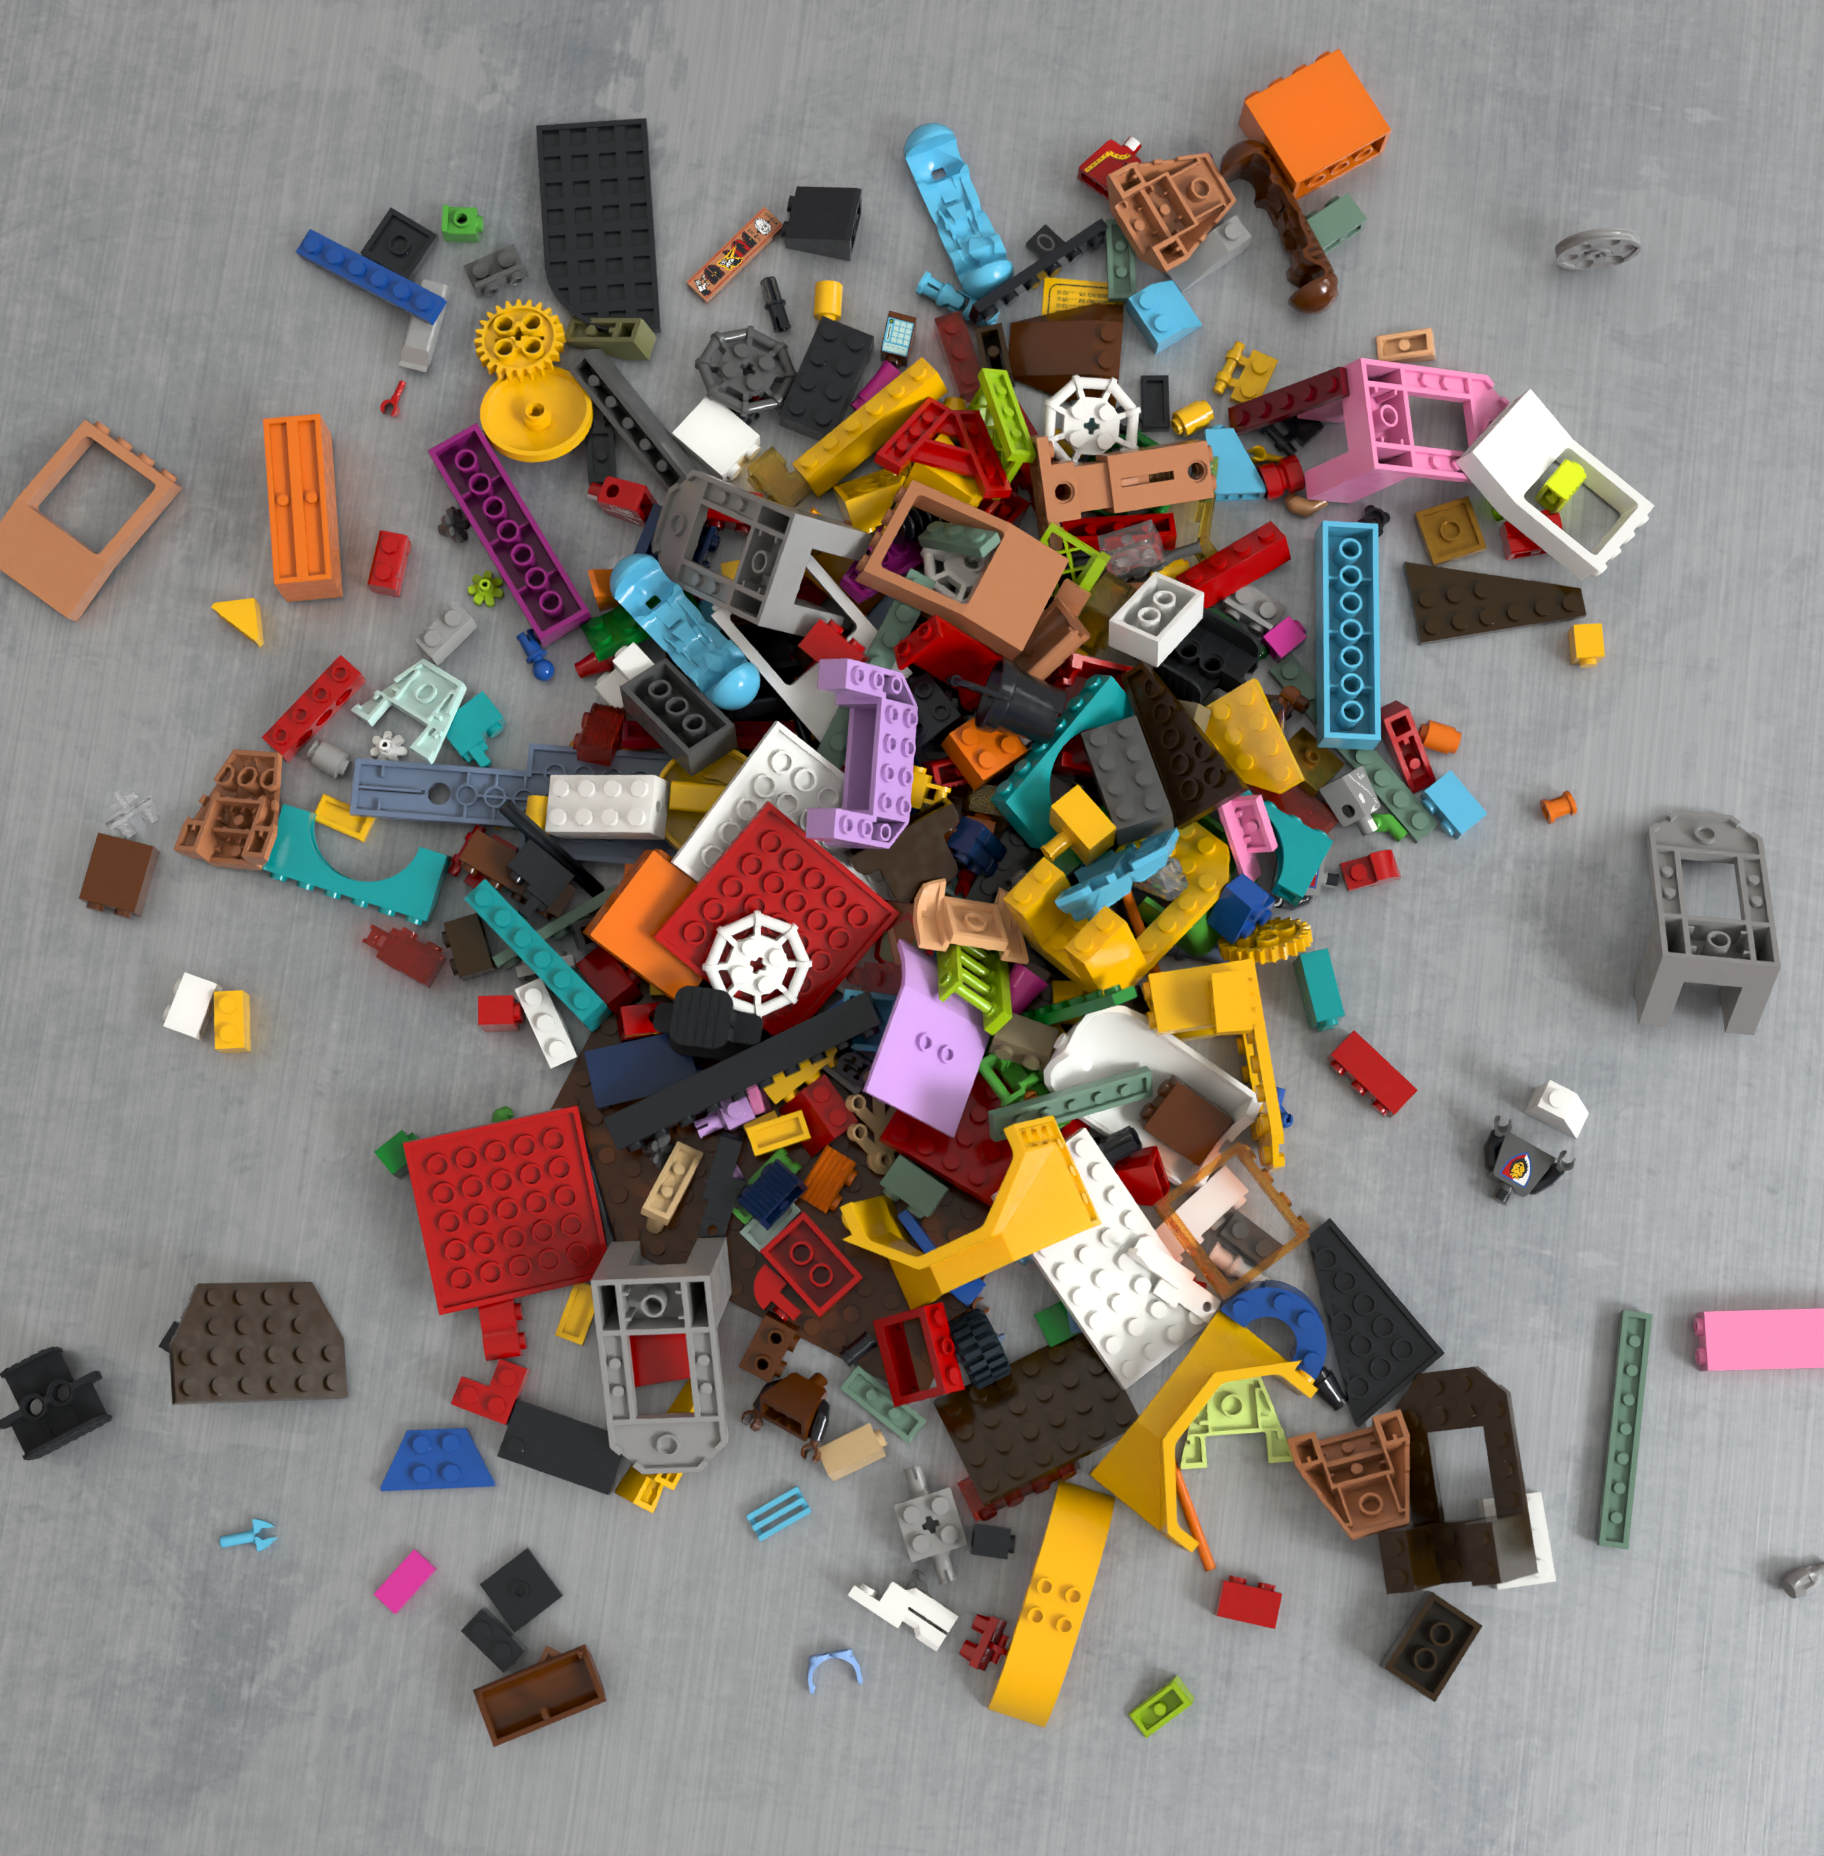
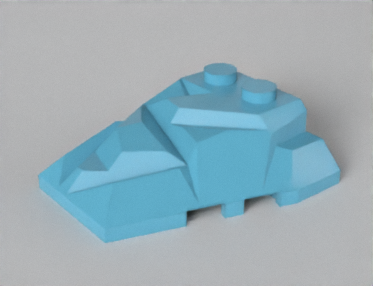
M1177 828L1147 837L1140 843L1141 848L1137 849L1134 842L1126 844L1124 846L1125 849L1114 853L1113 849L1104 852L1088 866L1082 862L1074 871L1079 884L1060 892L1055 900L1057 907L1066 914L1071 913L1076 922L1086 918L1090 921L1105 905L1110 907L1130 893L1133 882H1143L1155 875L1159 869L1166 866L1179 837Z

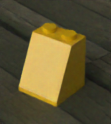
M940 434L935 439V441L955 446L947 435ZM916 462L903 485L906 488L912 480H915L975 508L979 506L983 499L975 478Z

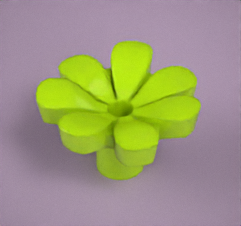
M485 571L483 577L475 574L471 579L474 585L467 588V593L470 596L475 595L473 603L477 606H480L485 601L486 606L492 608L495 606L494 598L502 599L504 597V591L499 588L503 586L504 582L500 577L493 579L491 571Z

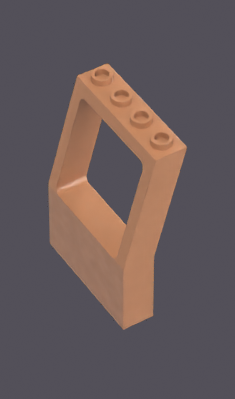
M84 420L16 498L0 521V570L63 616L76 622L80 619L118 563L182 490V487L175 483L177 480L175 475L164 468L161 472L154 468V460L142 452L139 456L131 451L133 445L120 436L115 440L108 435L111 430L99 421L93 424ZM94 442H98L155 484L153 492L100 553L92 550L38 509L41 502Z
M912 480L906 488L901 486L893 498V501L896 502L894 509L891 510L889 508L880 522L884 525L881 533L876 531L868 544L872 548L869 555L864 554L856 566V569L860 572L855 581L932 616L936 614L1013 661L1023 651L1069 559L1013 524L915 480ZM912 506L956 525L998 533L1001 542L990 553L964 604L882 567V560Z

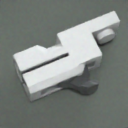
M917 1569L913 1570L915 1580L911 1581L906 1588L892 1580L880 1600L875 1598L877 1592L864 1583L860 1587L854 1584L848 1596L896 1628L900 1626L902 1621L914 1628L915 1638L934 1651L938 1650L947 1636V1632L949 1633L959 1617L931 1597L928 1592L925 1574Z

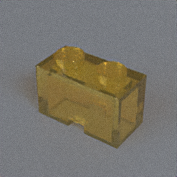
M771 446L747 467L749 476L747 481L755 491L761 490L767 496V500L795 508L810 495V487L795 470L791 474L788 472L785 466L787 461Z

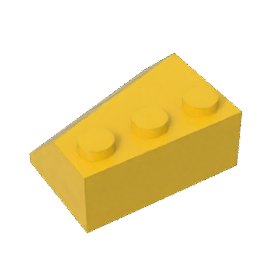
M911 461L899 475L882 469L833 486L844 521L867 533L874 532L876 526L882 525L880 522L887 510L891 509L894 503L893 498L899 488L903 486L913 466V462Z

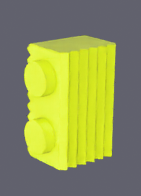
M1565 459L1545 482L1534 500L1546 510H1550L1551 514L1560 512L1586 479L1584 469L1578 463Z

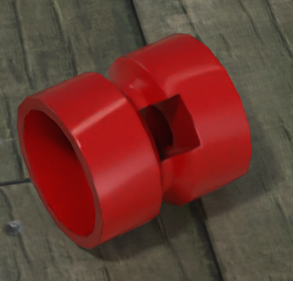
M1294 454L1279 459L1277 466L1273 462L1256 466V470L1266 486V493L1264 495L1266 501L1279 498L1283 495L1284 490L1291 494L1304 490L1306 487L1303 469Z

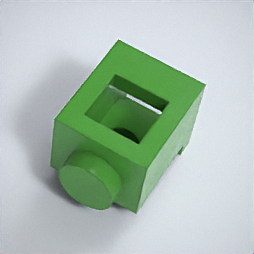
M443 205L441 231L444 240L448 242H478L479 233L484 231V218L479 216L477 208ZM458 221H466L463 224L458 223Z

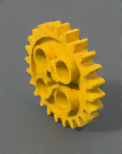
M517 299L515 306H511L510 302L506 301L505 309L496 305L497 313L487 312L488 321L480 320L481 329L475 330L477 336L474 339L475 351L482 367H487L490 375L496 372L498 380L507 375L509 383L513 381L514 377H518L519 382L523 383L525 376L534 381V374L536 373L544 377L543 369L553 370L552 361L560 362L559 353L565 352L563 343H566L563 325L560 323L558 315H553L550 307L544 310L541 302L533 307L531 299L527 301L526 305H522L520 299Z
M1277 917L1274 920L1269 919L1263 926L1258 924L1247 939L1241 937L1233 945L1221 935V939H1218L1220 957H1223L1224 961L1229 960L1233 962L1254 958L1255 963L1260 962L1263 965L1266 962L1275 963L1279 959L1287 960V956H1297V952H1305V947H1310L1313 939L1310 924L1307 925V921L1301 922L1299 918L1292 920L1291 917L1281 920V917Z

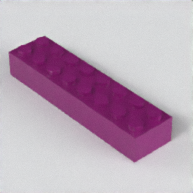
M475 423L427 450L432 462L542 647L550 645L587 623L592 618L588 608L478 424Z

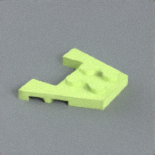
M1261 1377L1229 1381L1220 1385L1188 1427L1180 1469L1207 1468L1206 1436L1257 1432L1265 1433L1267 1463L1293 1461L1285 1432L1280 1425Z

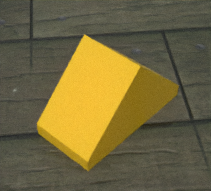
M255 598L216 602L211 606L219 617L257 646L261 647L264 644L260 605Z

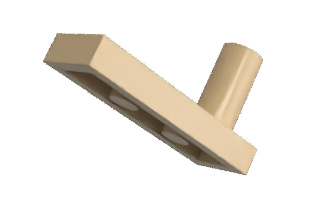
M677 1141L640 1213L648 1217L646 1228L649 1232L654 1234L660 1233L664 1225H668L703 1158V1152Z

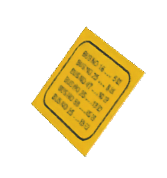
M1044 278L1042 315L1094 303L1123 305V302L1108 303L1107 282Z

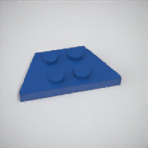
M468 1428L407 1430L383 1480L381 1491L496 1486V1481L491 1476Z

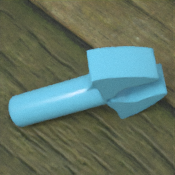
M252 1519L253 1527L250 1531L221 1536L219 1544L222 1548L252 1542L256 1545L257 1552L263 1551L277 1537L263 1539L257 1537L256 1534L260 1533L263 1528L275 1527V1525L262 1519Z

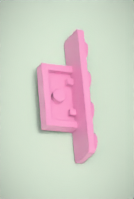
M1238 796L1218 808L1219 818L1224 827L1228 846L1232 851L1237 866L1238 875L1244 873L1254 882L1261 875V869L1255 853L1273 852L1278 845L1262 796Z

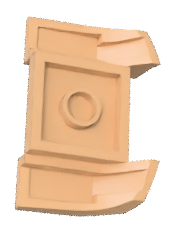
M945 878L930 881L921 886L914 899L913 926L918 948L946 952L949 944L952 943L959 946L997 950L1002 961L1028 964L1029 959L1023 933L1003 900L1009 893L1008 891L999 887L995 901L992 904L944 896L946 888Z

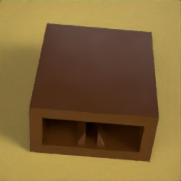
M98 833L79 899L87 903L86 908L94 911L103 912L104 908L115 910L114 915L122 918L131 919L132 915L141 917L160 851L151 845Z
M1173 1074L1169 1080L1166 1079L1161 1083L1157 1090L1158 1095L1153 1102H1149L1143 1107L1139 1115L1141 1118L1138 1121L1143 1129L1199 1167L1234 1120L1227 1111Z

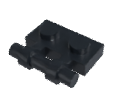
M1296 415L1278 422L1288 432L1284 436L1274 426L1276 423L1258 430L1270 437L1275 443L1274 447L1279 452L1283 451L1287 456L1295 455L1298 451L1291 444L1294 440L1303 448L1323 430L1324 425L1320 421L1297 418Z

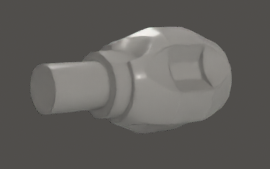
M1824 1562L1817 1566L1797 1568L1788 1573L1782 1582L1786 1594L1796 1599L1807 1596L1815 1591L1821 1580H1823Z

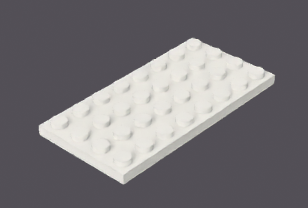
M1080 1128L1068 1137L1065 1143L1102 1224L1030 1254V1256L1117 1384L1123 1390H1126L1206 1327L1208 1323L1179 1303L1176 1308H1173L1151 1293L1160 1278L1133 1260L1127 1254L1129 1248H1134L1140 1237H1143L1168 1256L1173 1257L1087 1129ZM997 1191L995 1194L991 1196L993 1202L995 1201V1198L999 1191ZM1203 1304V1310L1207 1312L1209 1310L1205 1306V1304Z

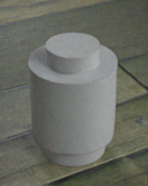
M316 740L307 754V760L311 761L312 766L335 779L340 775L345 776L352 763L349 760V753L327 741Z

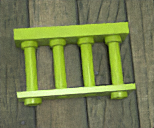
M952 943L949 944L946 952L937 951L939 1000L944 1002L951 994H957L983 1012L984 1030L993 1036L1012 1018L1008 961L1000 960L997 950L985 951L978 947L959 946ZM961 949H963L964 951H966L967 953H969L970 955H972L974 958H976V959L979 960L980 962L976 961L975 959H973L972 957H970L969 955H967L966 953H964ZM962 965H963L964 967H966L967 969H969V970H970L971 972H973L974 974H976L977 976H979L980 979L977 978L976 976H974L973 974H971L970 972H968L966 969H964V968L962 967ZM963 982H964L965 984H967L968 986H970V987H971L972 989H974L975 991H977L978 993H980V994L982 995V997L979 996V995H978L977 993H975L974 991H972L971 989H969L968 987H966L965 985H963Z

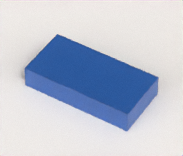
M905 1209L897 1215L925 1254L938 1248L910 1211Z

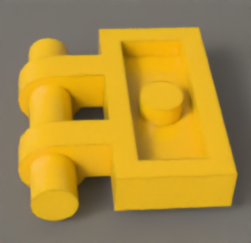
M1236 341L1233 348L1228 350L1225 356L1226 362L1222 371H1218L1214 379L1216 383L1212 390L1218 395H1222L1225 388L1232 390L1233 393L1229 401L1237 405L1263 395L1279 361L1253 349L1250 357L1246 358L1242 355L1245 345L1239 341ZM1236 366L1243 369L1239 380L1232 377Z

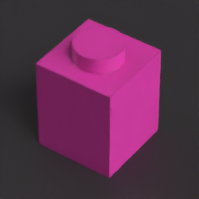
M1288 616L1262 637L1261 643L1270 650L1269 655L1278 664L1287 655L1293 653L1304 644L1307 638L1305 635L1306 630L1298 620L1293 621Z

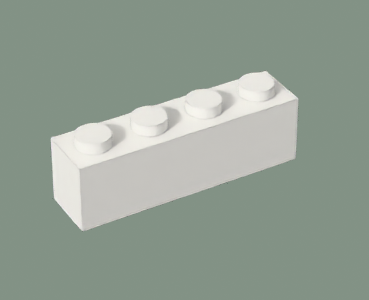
M1224 1165L1203 1187L1199 1188L1158 1226L1155 1232L1174 1260L1181 1263L1184 1260L1181 1254L1188 1247L1192 1251L1205 1240L1202 1234L1209 1228L1214 1232L1226 1220L1223 1215L1230 1208L1235 1212L1247 1201L1244 1195L1249 1190Z

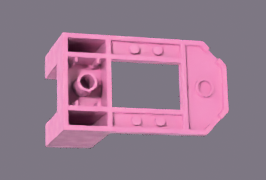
M1359 358L1344 366V368H1347L1350 396L1297 415V418L1333 423L1345 421L1348 452L1304 472L1307 499L1350 504L1408 477L1473 484L1456 463L1464 453L1463 451L1414 446L1408 396L1463 403L1468 447L1472 445L1510 402L1505 396L1500 397L1492 388L1494 383L1488 375Z

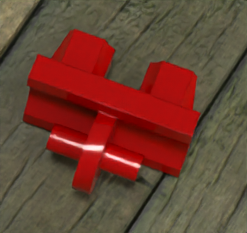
M979 1614L976 1615L971 1629L983 1634L978 1645L966 1640L959 1652L961 1656L970 1662L969 1666L985 1671L989 1661L998 1665L1001 1656H1006L1008 1649L1005 1647L1010 1637L1002 1634L1007 1624L1006 1621L994 1616L990 1618Z

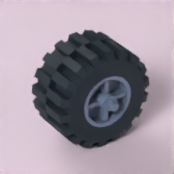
M977 1307L948 1322L959 1364L962 1363L973 1386L981 1389L1011 1373L1009 1361L1001 1346V1340L1006 1337L1004 1333L1000 1335L995 1333L984 1311Z

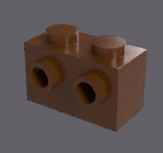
M768 1311L738 1367L768 1383L772 1381L774 1376L780 1378L787 1365V1362L783 1361L787 1351L793 1353L801 1338L796 1335L800 1327L788 1320L784 1321L779 1315Z

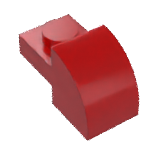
M1393 850L1370 853L1368 856L1339 864L1347 892L1401 879Z
M764 1264L754 1281V1294L758 1304L765 1311L773 1302L776 1306L772 1310L784 1321L789 1317L795 1321L802 1312L781 1294L788 1284L768 1265Z

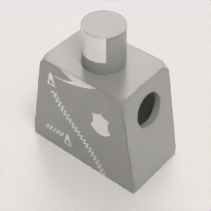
M1363 765L1319 789L1343 827L1355 822L1362 836L1378 829L1371 813L1380 808V803Z

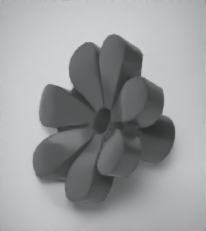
M452 506L446 510V515L442 516V524L438 525V532L441 535L446 534L447 537L451 536L455 543H462L468 539V534L464 529L470 528V524L467 519L461 520L463 517L462 511L460 509L456 510Z
M670 1134L659 1140L650 1141L642 1149L643 1155L650 1156V1163L655 1164L659 1170L663 1169L669 1154H671L675 1147L674 1144H668L671 1140Z

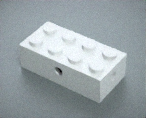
M551 775L545 832L560 839L664 840L670 783L656 775Z

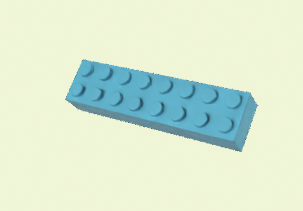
M1322 521L1315 532L1317 747L1373 750L1381 741L1378 524Z

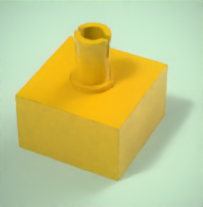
M1078 784L1051 805L1049 824L1058 835L1041 846V851L1049 861L1053 862L1055 858L1070 847L1083 863L1088 866L1114 845L1115 825Z

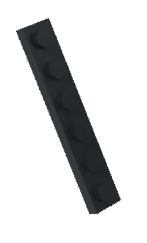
M1102 218L973 303L968 317L975 325L983 319L985 321L992 319L998 313V309L1004 305L1007 307L1013 305L1019 299L1020 294L1026 290L1028 293L1032 292L1041 284V280L1047 276L1053 278L1062 270V266L1068 262L1071 264L1077 262L1083 256V252L1089 248L1092 250L1098 248L1105 241L1104 235L1108 225Z

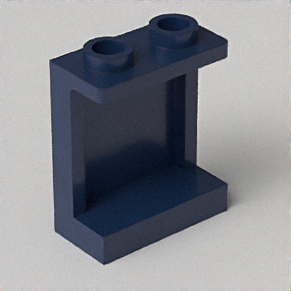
M653 504L633 554H648L659 562L658 555L652 551L651 541L663 506ZM711 525V528L703 526L698 546L692 558V561L709 569L711 565L708 562L711 552L716 553L721 541V537L718 536L717 527Z

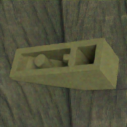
M575 318L570 319L565 333V345L584 350L602 349L607 356L622 360L650 359L657 336L642 318H590V323L609 327V334L599 332L594 325L587 326L584 322Z

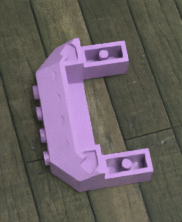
M848 658L820 659L817 689L835 693V705L850 708L842 809L808 808L806 838L824 841V845L856 849H889L909 824L918 706L901 672Z

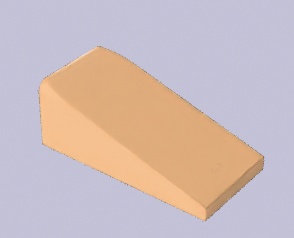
M1431 328L1376 336L1377 357L1380 361L1403 363L1436 360L1434 334Z

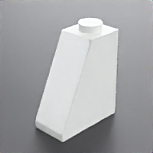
M1549 1080L1535 1088L1524 1114L1577 1139L1589 1112L1577 1093Z

